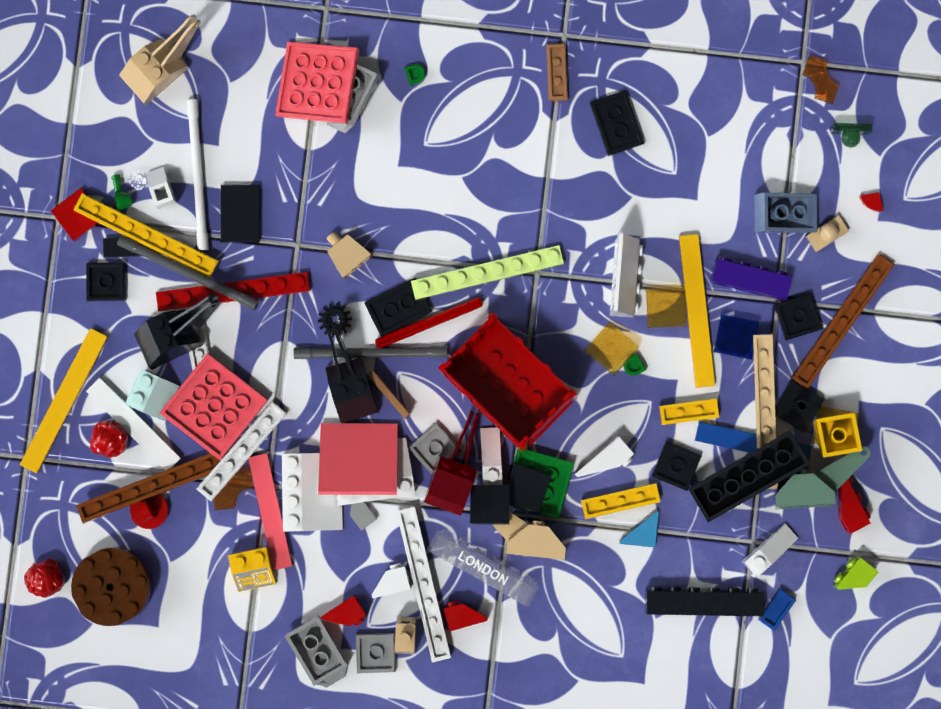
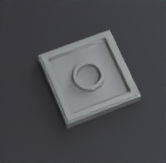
M436 422L408 448L432 475L437 458L439 456L449 458L455 442ZM458 448L455 457L462 451L460 448Z
M395 633L356 634L357 673L396 672Z

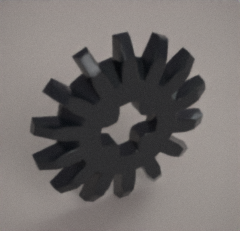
M336 303L335 308L332 307V304H329L330 309L328 310L323 307L322 309L325 313L319 312V316L323 317L322 320H318V323H323L319 327L320 330L326 328L325 324L328 323L332 337H334L335 332L331 325L332 320L330 317L338 315L340 323L336 324L339 333L343 331L346 334L345 326L351 328V325L347 324V321L352 320V317L347 318L350 311L344 312V305L339 309V303Z

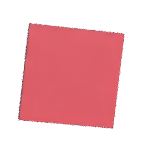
M287 42L275 116L348 124L360 49L356 47Z
M207 353L160 411V414L221 461L268 402V399Z
M321 423L318 495H397L398 424Z

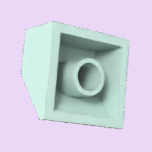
M141 369L125 404L164 421L165 417L160 414V411L180 386Z

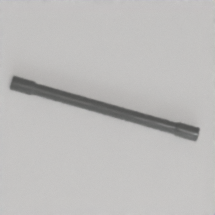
M121 235L117 242L118 246L196 281L254 311L259 304L258 299L234 290L144 247L124 235Z
M447 346L347 348L351 358H447ZM294 348V359L334 358L332 348ZM335 348L337 358H344L341 349Z

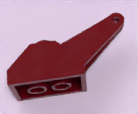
M471 410L450 457L439 456L437 458L424 503L461 516L465 508L477 469L468 466L467 463L479 413H476L472 422L462 464L453 461L473 414Z

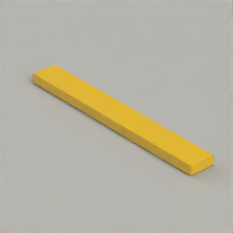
M83 193L74 208V211L209 278L212 277L219 263L218 260Z
M698 234L679 236L695 388L715 386L699 236Z
M90 328L20 463L21 466L36 474L39 473L108 339L107 336Z

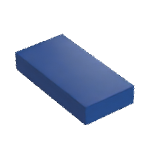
M779 588L765 608L764 617H759L758 620L775 631L796 599Z

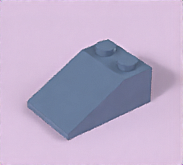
M764 192L754 195L755 233L817 232V194Z

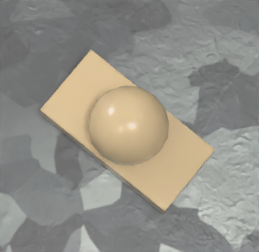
M838 215L819 227L817 232L808 234L806 238L815 252L849 232V230Z

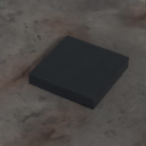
M86 263V301H126V263Z
M811 293L774 304L785 341L823 329Z
M665 441L651 477L688 491L702 456Z
M514 463L507 485H510V503L539 512L551 476Z
M472 485L470 494V525H509L510 485Z

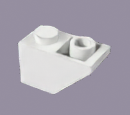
M165 167L146 173L149 190L155 206L161 209L176 204L177 201Z

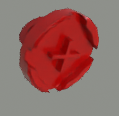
M161 494L130 506L131 519L137 526L143 529H154L161 526L166 521L169 513L167 500Z

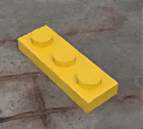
M717 398L659 406L661 425L719 418Z

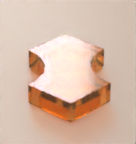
M808 56L802 75L812 82L815 89L814 99L832 105L839 85L829 78L826 61Z
M251 469L238 470L214 498V510L235 509V502L239 494L246 489L252 488Z

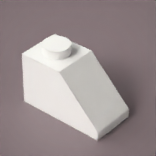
M401 563L390 565V569L386 570L372 593V598L411 589L406 565L401 566Z

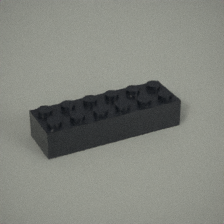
M788 430L690 486L688 490L707 522H710L809 466L810 462L791 430Z

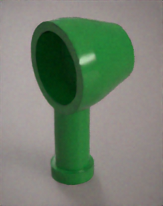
M112 175L111 179L114 185L117 211L124 210L132 206L131 194L122 192L121 175Z

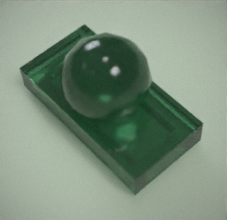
M834 123L830 127V134H842V143L849 148L856 147L860 143V135H869L872 132L871 124Z

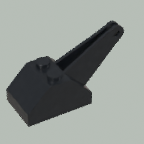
M217 294L207 296L188 310L163 312L145 321L135 332L136 340L151 370L203 345L198 331L220 306L221 303L217 300Z
M334 321L332 326L346 362L338 364L329 324H325L335 365L325 369L340 422L345 423L379 413L363 358L351 359Z

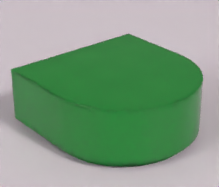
M413 64L404 67L410 87L424 81L426 74L425 69L421 65Z
M637 353L629 357L623 365L624 371L630 376H636L647 370Z

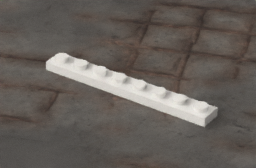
M411 507L396 511L431 660L436 662L449 659L451 655L416 508Z

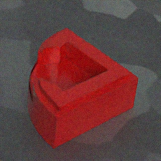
M879 192L859 196L862 204L874 212L883 211Z

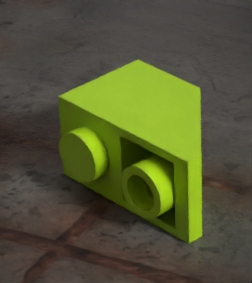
M852 557L846 564L848 568L834 578L833 581L835 583L833 587L839 590L864 588L870 584L879 572L861 557Z

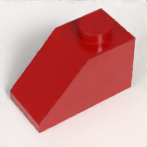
M353 595L322 615L321 618L324 621L347 626L354 624L358 626L365 621L364 616L367 613L357 597Z
M458 600L449 602L447 607H444L450 631L487 621L486 615L463 602L458 603Z

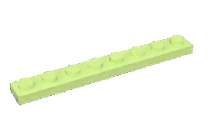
M558 245L413 280L411 284L415 300L560 266L564 264L560 246Z

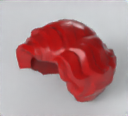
M103 420L93 427L90 440V449L93 453L112 458L125 452L128 434L119 423Z
M48 558L43 562L32 564L24 575V583L30 593L46 598L62 589L65 576L59 566V562Z

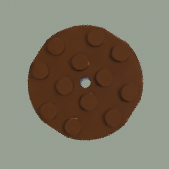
M120 547L101 549L84 558L77 566L71 583L72 597L80 613L89 621L102 626H117L140 615L147 607L151 592L153 591L152 576L144 560L133 551Z

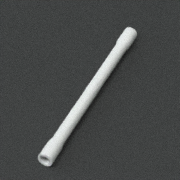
M188 99L186 101L196 209L198 251H209L198 121V99Z

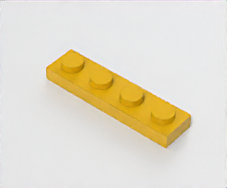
M656 483L581 500L585 519L661 502Z

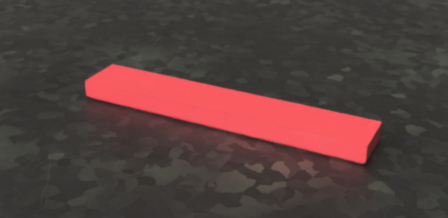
M268 453L250 457L248 460L273 570L293 566L286 533L283 532V520Z

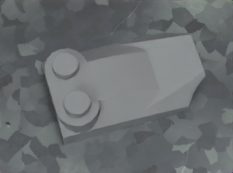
M357 64L348 124L327 122V125L346 134L356 123L371 92L378 87L380 75Z
M319 615L307 620L284 635L313 686L320 685L327 688L346 677L348 665Z

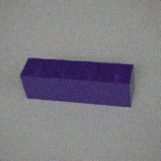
M726 257L715 260L710 283L781 301L787 300L792 277L787 276V272L776 271L774 273L770 272L769 268L763 266L753 268L750 267V263L740 261L737 264L733 263L732 259Z

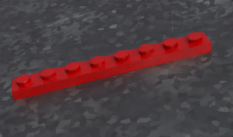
M308 272L222 283L256 299L310 292ZM206 286L156 292L159 312L191 308L212 294H217V300L220 303L236 301Z

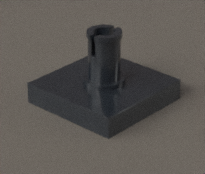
M790 380L775 406V416L806 433L825 399Z

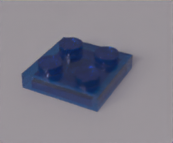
M721 314L713 352L752 360L754 351L753 335H757L759 322Z

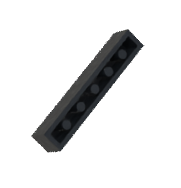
M650 586V590H645V613L647 615L764 617V593L759 592V588H747L746 592L739 591V588H728L727 591H720L718 587H708V591H700L701 587H689V590H681V587H669V590H662L660 586Z

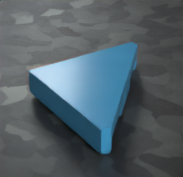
M654 512L621 539L619 544L655 548L659 512Z

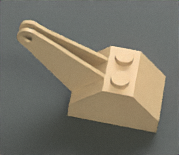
M194 14L189 16L166 40L161 38L141 48L129 59L119 74L145 105L189 69L180 58L196 29L201 24L199 19L196 20L197 17Z
M509 512V525H493L507 541L506 554L565 560V546L547 525H544V521L532 520V524Z

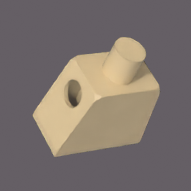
M333 232L326 238L333 246L327 252L344 280L372 257L364 247L348 234L341 239L336 232Z
M397 616L395 630L396 654H415L417 617Z

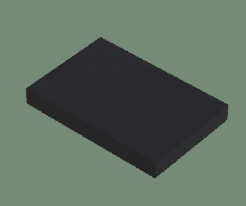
M626 90L589 103L608 157L644 145Z
M221 185V243H260L259 185Z
M416 278L364 303L381 337L432 313L426 298L415 300L411 281L416 280Z

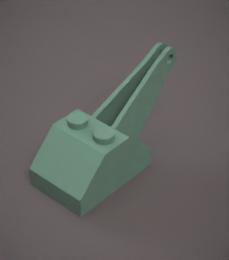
M862 446V451L866 453L865 456L861 455V451L850 453L816 473L809 474V470L798 471L775 495V510L834 506L836 504L835 492L870 457V449Z

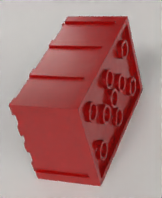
M492 312L487 317L488 320L438 369L524 454L577 400V393L572 388L569 389L553 374L552 369L547 364L544 365L524 345V342L519 337L516 338Z

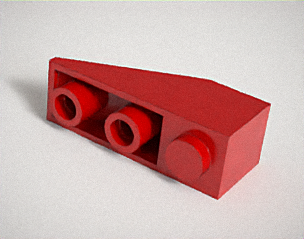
M851 477L838 489V518L848 534H852L871 524L869 520L871 518L870 513L866 508L862 507L860 494L857 490L854 491L851 486L853 484Z

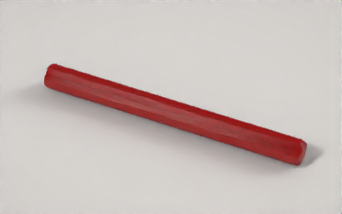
M479 297L379 337L375 339L377 348H383L483 306L482 301Z

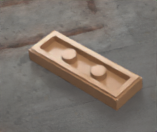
M565 43L546 44L549 102L568 101Z
M374 370L367 374L403 418L406 419L410 416V412Z

